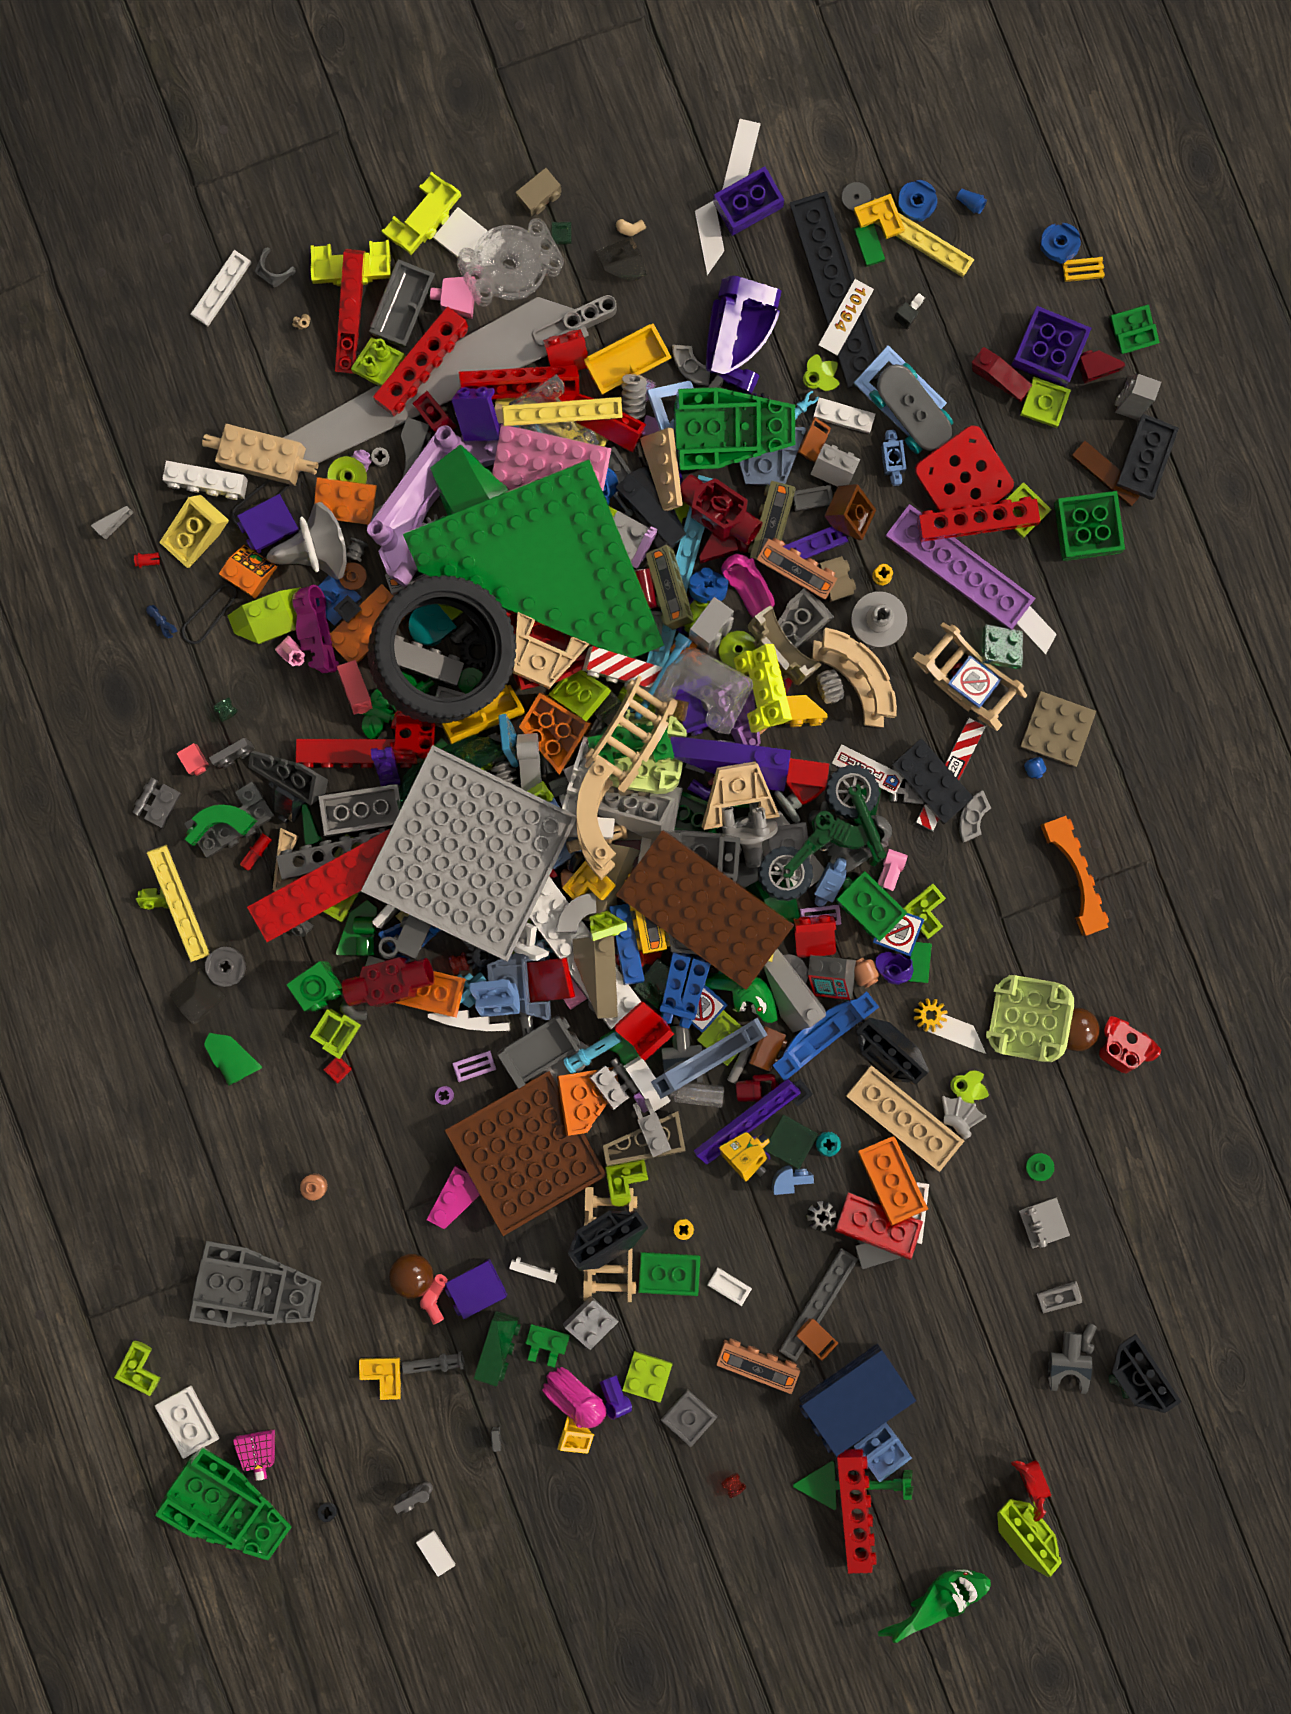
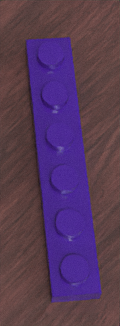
M787 1079L695 1149L696 1156L706 1165L721 1155L719 1147L745 1132H751L801 1094V1092Z

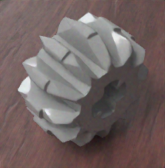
M834 669L823 671L817 675V688L826 704L835 703L843 699V685Z

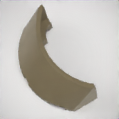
M771 605L755 615L748 624L749 632L755 637V642L753 643L756 649L764 644H774L781 676L784 680L790 678L795 685H800L821 666L819 662L801 653L790 642L782 631Z

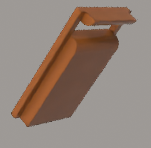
M814 417L798 453L808 460L816 462L831 428ZM816 422L822 427H824L827 430V432L824 433L823 431L815 427L814 423Z
M809 1318L796 1332V1336L822 1361L838 1345V1342L813 1318ZM831 1340H833L834 1342L830 1345V1347L821 1356H819L818 1354L829 1344Z

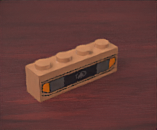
M773 538V540L768 539L756 560L825 600L838 579L834 577L836 573L826 567L824 570L817 567L818 562L809 557L807 560L801 558V553L792 547L790 550L784 548L782 541Z
M730 1338L727 1341L724 1339L716 1360L717 1366L792 1394L800 1373L796 1363L789 1360L782 1362L778 1360L776 1355L771 1353L764 1355L759 1353L760 1350L753 1346L746 1348L740 1346L741 1342Z

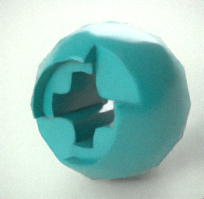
M833 1132L822 1133L816 1140L817 1151L825 1157L835 1156L841 1148L840 1138ZM826 1139L834 1142V1145H831L829 1150L826 1146H823V1143L827 1142Z

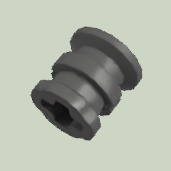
M351 537L352 543L348 545L347 549L349 550L346 553V557L360 563L362 560L360 557L365 553L364 548L369 545Z

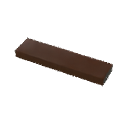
M1084 441L1071 456L1112 492L1117 491L1118 497L1129 507L1140 497V495L1116 486L1121 471L1088 442Z

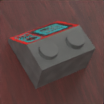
M810 955L808 977L813 994L821 997L852 1000L856 960Z

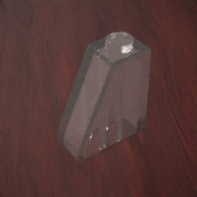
M689 1082L672 1092L670 1097H674V1102L722 1108L724 1087L723 1085Z

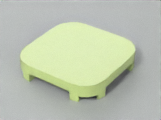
M626 710L627 714L623 716L633 724L640 723L652 726L653 723L644 716L639 720L636 719L635 713H630V710ZM669 716L666 720L669 723L666 729L670 740L671 736L686 738V729L676 717ZM651 754L647 762L642 760V765L637 770L639 773L627 790L654 794L669 793L679 784L683 762L669 758L658 760L654 763L653 755ZM629 757L614 759L615 766L622 771H627L633 763ZM611 774L609 779L613 782L612 786L618 788L620 781L618 777Z
M1008 975L998 985L996 984L993 991L996 992L990 1030L986 1031V1039H989L995 1051L1000 1054L1041 1062H1053L1059 1059L1064 1054L1068 1043L1074 1009L1072 992L1060 983L1017 975Z

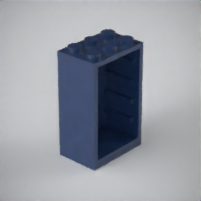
M876 1344L799 1398L801 1402L799 1407L804 1417L812 1420L810 1423L817 1436H823L822 1441L828 1452H834L837 1457L916 1402V1399L883 1350Z

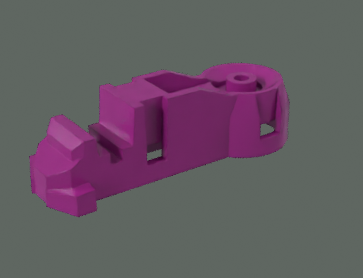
M317 585L301 588L294 593L292 599L294 610L297 613L296 633L301 644L300 650L315 653V656L312 657L313 661L308 662L309 667L315 668L321 673L336 672L339 662L335 660L325 613V596ZM319 598L320 606H317L315 599Z

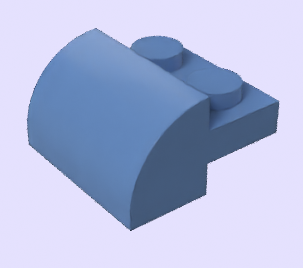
M505 979L470 983V992L476 1000L475 1008L481 1017L519 1014L520 1000L516 983H510L509 980Z
M790 1165L784 1166L773 1177L772 1192L774 1195L794 1193V1185L814 1183L813 1174L808 1172L807 1169H795V1173H793Z
M886 1422L854 1446L855 1449H863V1456H867L868 1467L879 1482L912 1459Z

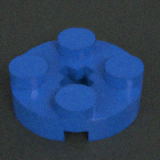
M916 180V182L905 184L898 196V209L910 220L924 221L933 214L937 205L934 187L923 180ZM919 196L921 197L922 204L916 205L912 198Z
M1052 224L1043 232L1040 246L1041 251L1049 259L1061 264L1065 263L1078 253L1081 243L1080 234L1070 224ZM1063 239L1064 245H1058L1056 240L1061 241Z
M703 568L690 577L689 593L693 599L701 603L707 604V601H711L714 597L722 601L727 595L728 579L719 573L713 572L710 568Z

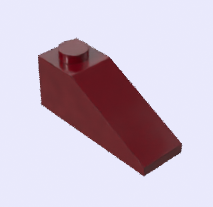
M985 347L981 349L972 361L973 372L1020 402L1032 387L1030 382L1001 357Z

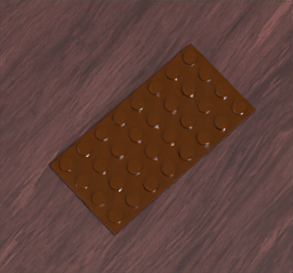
M662 830L616 894L627 904L746 990L794 926L785 917L665 830Z

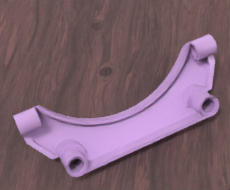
M445 425L437 429L432 439L367 527L368 534L378 545L382 546L378 552L390 578L406 587L418 571L403 533L420 527L428 510L440 496L430 467L459 445L466 448L484 467L493 465L498 440L464 441L463 436H457L449 426Z

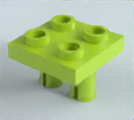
M371 337L351 370L353 373L381 387L404 360L405 354L386 345L383 339Z

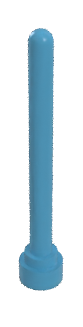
M680 633L675 638V648L648 691L654 697L682 650H685L686 647L689 648L692 640ZM643 700L641 705L648 708L650 703ZM636 711L635 718L639 720L643 715Z

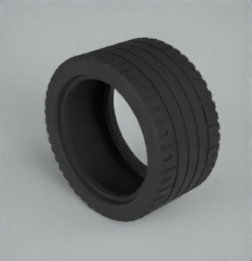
M441 575L440 577L432 576L431 578H423L407 585L384 607L377 617L371 630L372 633L369 636L368 664L378 691L382 693L384 699H387L388 703L391 706L393 705L397 711H401L405 716H410V718L418 719L421 722L451 723L467 718L486 707L503 691L515 665L516 636L505 608H502V604L488 590L481 588L482 586L479 584H474L473 581L465 580V578L447 577L446 575ZM432 604L447 605L464 612L477 624L486 643L487 661L483 676L471 692L453 698L434 697L421 692L404 677L395 657V635L402 618L414 609Z

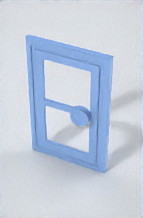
M889 346L879 354L854 382L870 400L869 393L877 389L869 382L888 361L892 365H903L906 363ZM917 374V380L937 406L942 409L947 402ZM887 405L880 409L907 436L910 435Z
M691 381L647 390V395L660 430L665 428H673L674 430V419L669 423L661 398L677 395L678 389L694 388Z

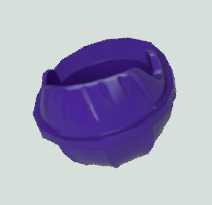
M881 953L875 961L877 971L888 983L899 985L907 982L912 977L914 971L912 959H907L899 953Z

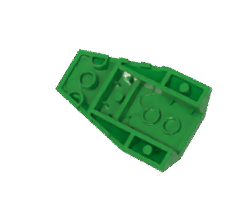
M718 387L678 389L674 405V438L679 470L721 468L745 459L761 456L768 452L771 453L794 446L795 405Z
M462 445L457 446L430 467L447 515L510 491L505 484L500 482L492 472L486 469Z
M204 1447L200 1448L190 1457L167 1490L155 1514L158 1518L190 1537L205 1539L206 1542L218 1543L226 1548L237 1549L245 1554L265 1560L270 1559L292 1527L236 1467Z

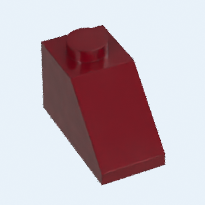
M1089 350L1082 353L1077 363L1085 384L1120 372L1125 367L1123 361L1099 350L1095 352Z
M428 391L412 403L435 432L439 427L445 425L449 426L452 430L457 427Z
M712 532L699 556L700 564L738 553L735 537L730 536L722 539Z

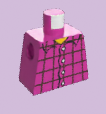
M275 1430L236 1436L233 1442L243 1471L253 1470L255 1480L266 1479V1467H271L275 1460Z

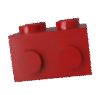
M581 329L572 330L543 340L550 366L577 365V370L587 368L584 359L588 357Z
M820 915L818 917L794 919L797 957L804 958L810 957V955L825 956L836 953V922L834 916Z
M645 1002L637 1004L614 1026L615 1031L634 1046L638 1055L644 1061L674 1035L667 1022Z

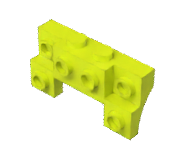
M433 172L419 186L420 190L427 194V196L407 218L405 224L393 216L388 226L382 229V233L396 245L401 246L410 255L414 253L422 242L425 243L427 239L430 240L434 237L440 224L443 225L448 220L449 210L461 197L459 190L443 181Z
M389 240L385 242L369 241L370 255L365 253L363 285L373 282V279L390 278L391 255ZM330 244L317 247L311 245V280L313 284L333 282L334 285L341 287L343 255H332Z
M764 644L753 651H745L734 657L737 676L744 677L748 674L750 676L757 709L747 713L751 733H757L763 729L792 720L774 644Z

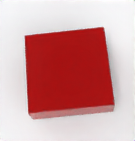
M337 1057L324 1069L337 1084L352 1070L342 1058L338 1059Z

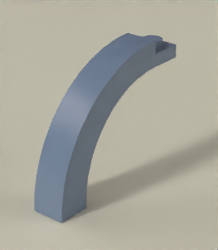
M758 1018L712 1046L657 1077L651 1083L660 1099L766 1037L767 1033Z

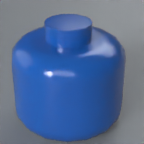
M1040 757L1032 758L1024 764V768L1030 778H1041L1042 774L1046 772V766Z

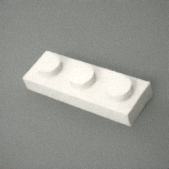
M819 398L813 418L816 417L825 422L870 434L875 413Z

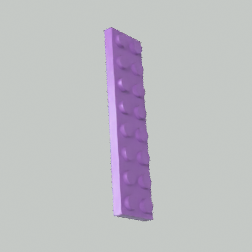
M909 504L885 537L1011 631L1036 598L956 538L920 542L917 518L922 514Z

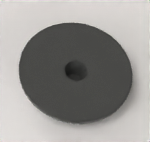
M853 182L844 188L842 201L848 209L854 211L855 207L871 201V193L869 188L863 183Z

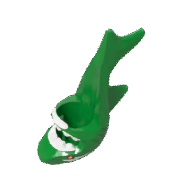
M690 961V964H689V968H688V972H687V976H686V980H685L686 982H687V980H688L689 973H690V969H691V965H692V962H691V961ZM720 970L718 973H708L705 985L708 988L733 992L734 1011H744L749 1005L748 1002H752V1012L757 1014L763 1021L767 1023L777 1021L773 994L762 979L756 977L746 990Z
M967 1569L945 1572L932 1582L924 1596L911 1603V1606L916 1609L909 1618L900 1623L885 1627L878 1632V1636H892V1642L897 1643L910 1634L929 1627L947 1617L959 1616L964 1613L967 1606L977 1602L986 1595L990 1589L991 1580L982 1573Z

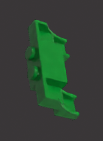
M634 723V725L646 733H651L654 725L647 726L646 724ZM616 727L611 735L634 752H640L644 745L641 738L626 728ZM667 729L652 752L654 763L658 760L674 759ZM603 735L587 737L588 748L594 749ZM608 743L604 745L598 754L614 766V759L627 757Z

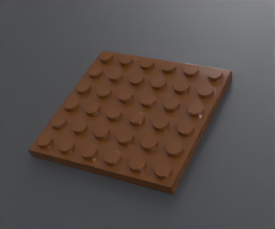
M550 1071L543 1073L527 1082L521 1088L513 1090L444 1130L502 1236L607 1176L584 1133L566 1136L559 1087Z

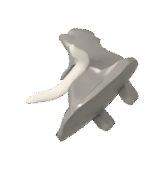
M317 502L313 505L307 523L303 517H300L301 530L289 540L271 549L266 557L269 562L274 564H303L311 566L315 572L321 569L332 578L338 580L343 578L346 567V547L343 534L332 511L322 502Z

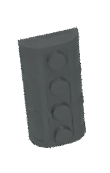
M398 259L369 332L385 342L399 347H406L435 273Z

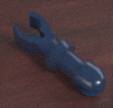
M150 605L146 608L147 614L154 618L155 624L161 627L162 633L166 638L173 637L169 630L171 633L178 632L174 625L166 622L165 616L160 615L156 606Z

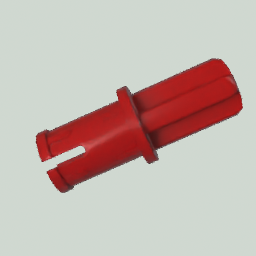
M261 833L255 844L249 847L250 850L240 865L246 870H250L258 858L263 856L262 853L272 839Z

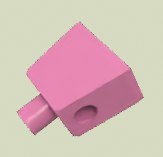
M474 276L444 278L442 289L431 288L430 300H440L442 311L448 306L460 316L473 319L476 279Z

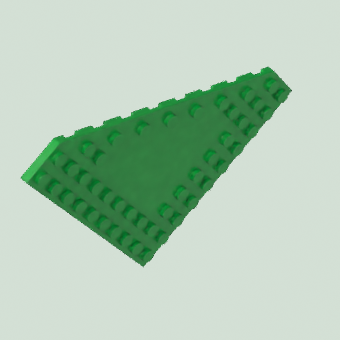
M590 458L403 533L417 569L421 573L431 577L446 575L447 577L456 576V578L461 577L467 581H473L474 584H479L482 586L481 588L488 590L491 595L493 594L496 600L502 604V607L535 619L534 621L593 646L623 656L634 658L664 646L663 639Z

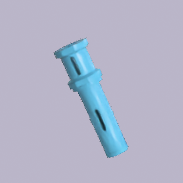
M614 1032L587 1049H580L578 1053L570 1058H564V1064L568 1071L574 1074L580 1067L588 1066L593 1058L620 1043L621 1038L617 1032Z

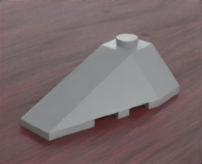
M804 588L789 601L778 623L786 637L798 649L831 621L834 616L819 599Z
M606 793L600 803L597 814L604 818H614L616 824L622 825L644 838L656 840L660 831H668L676 799L651 793L650 796H638V793H631V796H620L619 793Z
M777 948L773 955V962H767L764 970L780 1016L792 1032L810 1028L826 1016L825 1008Z

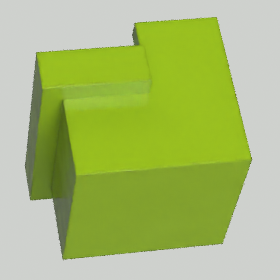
M327 1009L310 1037L324 1045L322 1049L340 1059L358 1032L361 1024L345 1014L342 1016L333 1009Z

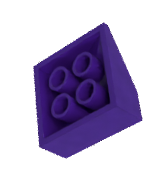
M1036 306L1011 366L1066 388L1092 328Z

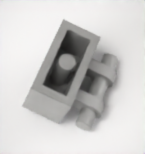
M825 443L810 475L837 487L849 485L860 459L851 452H843L837 449V446H830Z

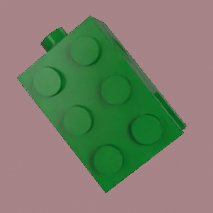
M865 871L861 872L854 881L847 877L841 886L844 891L834 900L873 939L876 938L879 942L907 914Z
M319 961L286 984L304 1011H319L328 1005L326 1003L327 1000H335L343 994L342 984L332 972V966L328 961Z

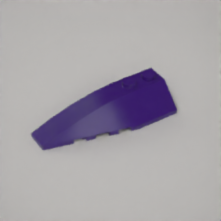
M671 736L674 759L716 774V770L719 767L756 762L768 789L784 792L791 750Z

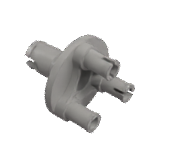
M872 592L863 596L855 605L851 616V624L854 633L865 643L867 648L886 647L895 643L903 635L907 626V613L902 602L894 595L887 592ZM877 613H883L885 615L884 620H877Z
M758 802L749 803L750 812L748 816L734 819L732 806L722 808V834L739 837L746 866L750 868L759 867L764 859L762 842L777 833L778 825L776 820L773 818L766 819L765 808L758 807Z

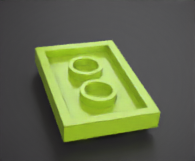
M581 670L559 681L549 693V696L586 722L610 694L611 690Z

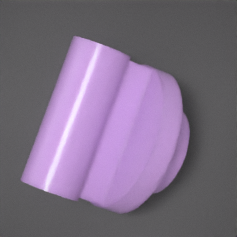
M364 450L354 451L351 457L360 461L367 472L372 462L370 454Z

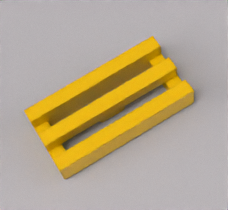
M1103 257L1067 260L1063 263L1064 281L1104 278ZM1098 264L1094 266L1068 268V266ZM1098 270L1099 272L1092 274L1068 276V273L1086 272Z

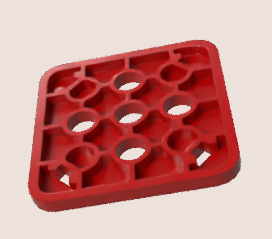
M978 426L966 427L919 461L915 467L916 476L939 512L945 508L959 510L961 509L960 507L965 505H972L973 508L980 507V504L992 502L993 505L1009 494L1014 487L1012 477ZM969 439H975L974 443H970ZM953 455H956L959 459V463L955 467L951 466L949 462ZM979 460L985 463V468L981 472L976 469V463ZM964 471L969 474V480L966 483H962L960 480V475ZM998 480H1002L1000 488L997 487ZM947 483L953 485V492L951 494H946L944 491ZM973 488L979 490V497L977 499H972L970 496ZM960 517L954 518L956 525H963V520Z

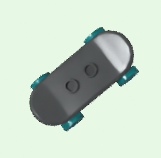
M908 363L903 365L895 364L883 370L877 383L878 391L873 390L869 393V396L880 409L887 405L910 434L905 439V442L915 454H919L922 448L934 451L951 439L953 420L945 410L937 406L917 380L918 376L915 370Z

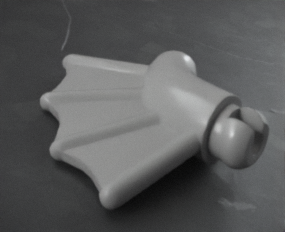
M942 1096L945 1114L944 1124L952 1126L964 1140L971 1137L972 1133L969 1129L985 1119L986 1115L979 1112L975 1103H967L960 1096L953 1099Z

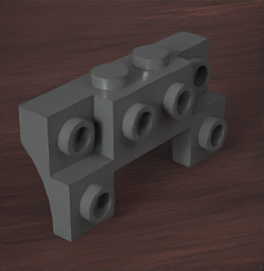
M253 782L235 792L243 804L239 809L248 812L258 820L245 835L246 838L255 834V829L276 817ZM192 819L184 823L188 830L193 825H197ZM221 823L212 826L197 843L206 858H209L227 846L228 848L234 847L244 835H241L229 824Z

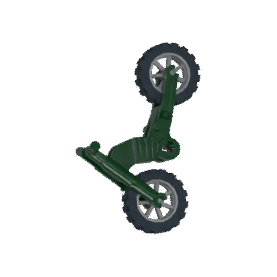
M846 765L831 775L825 788V799L828 801L829 808L833 809L838 816H843L845 819H854L858 826L849 825L838 818L834 820L831 813L822 811L812 820L813 834L802 844L800 850L791 846H781L773 849L764 857L758 870L759 882L762 885V889L770 897L780 901H790L804 894L810 887L813 879V866L810 864L808 857L829 842L839 847L859 849L866 844L872 855L869 861L871 866H876L878 862L886 857L879 834L870 815L880 795L879 783L876 782L874 774L869 772L870 770L864 769L860 765ZM853 778L851 787L845 779ZM857 779L860 780L864 785H856ZM842 782L848 790H838L839 784ZM866 788V796L861 794V790ZM838 794H843L845 799L841 801ZM822 819L825 821L823 826L819 824ZM781 859H787L786 866H784V868L779 863V860ZM776 864L781 871H771L772 866ZM800 870V878L793 875L794 871ZM771 875H779V876H780V878H779V880L776 882V884H775V882L772 880V876H771ZM790 878L798 882L793 887L790 886ZM780 882H786L787 888H782L778 885Z

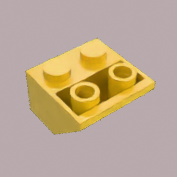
M807 695L787 696L792 720L785 724H790V727H801L803 723H809L810 726H820L827 719V713Z

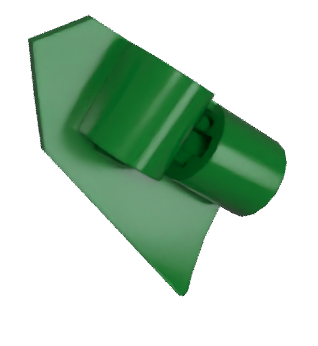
M366 900L350 912L336 955H374V934H376L377 927L372 921L377 917V907L370 901Z
M214 1033L208 1034L204 1046L215 1066L220 1069L228 1086L262 1069V1065L231 1036Z

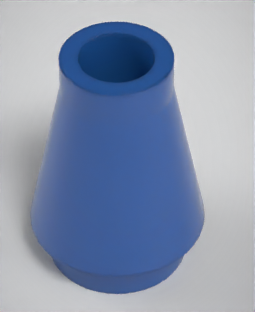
M963 188L956 197L971 212L978 214L982 212L987 202L984 195L970 192Z

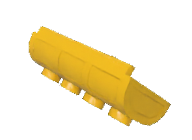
M649 324L584 359V363L597 389L603 395L624 383L622 381L624 375H641L672 359L655 325Z
M506 684L496 699L469 717L456 722L442 723L441 725L450 743L454 744L457 741L499 725L498 716L501 714H506L509 720L525 714L524 708L511 685L507 686Z

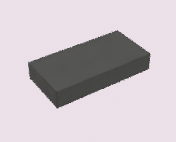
M831 485L795 491L793 498L795 512L829 506L833 499Z

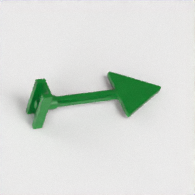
M833 1460L794 1483L793 1487L829 1508L836 1510V1490H840V1482L835 1479V1462ZM904 1470L903 1479L883 1480L881 1482L869 1480L870 1487L866 1488V1490L894 1489V1491H902L903 1500H912L913 1486H911L913 1472L912 1470Z

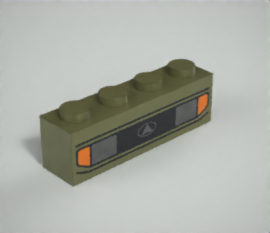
M772 480L770 485L767 484L764 496H767L765 504H761L759 515H761L760 521L763 522V525L755 537V541L750 543L748 553L751 554L750 558L755 560L758 558L768 539L773 540V538H776L780 541L782 540L796 490L794 486Z
M665 545L646 553L647 561H645L647 569L650 568L653 587L657 593L656 602L662 610L661 620L663 624L674 630L694 622L674 550Z

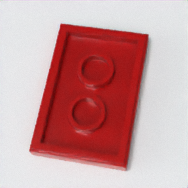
M567 958L527 962L530 1002L575 997Z

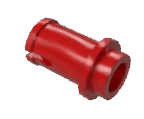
M138 552V555H134L135 566L142 568V566L160 565V560H151L152 558H159V553L141 554Z

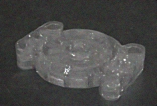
M539 218L532 219L527 230L514 225H502L492 228L479 239L475 250L463 248L460 250L457 259V267L475 302L482 307L488 306L492 302L493 295L507 300H518L528 297L541 286L545 275L550 277L558 276L564 264L563 257L546 224ZM536 228L540 233H535L532 229ZM541 246H547L549 250H544ZM462 258H469L471 262H465ZM505 259H512L516 263V268L514 269L513 266H509L506 263L503 264V261ZM553 262L557 264L558 267H552L549 263ZM471 275H477L480 279L475 280ZM481 292H485V293H487L489 296H488V297H483V296L480 295V293H481Z

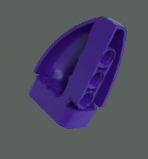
M728 276L721 280L718 298L721 300H714L710 319L706 354L707 372L717 375L729 373L746 363L759 351L767 341L777 322L780 313L777 309L782 292L780 289L739 276Z

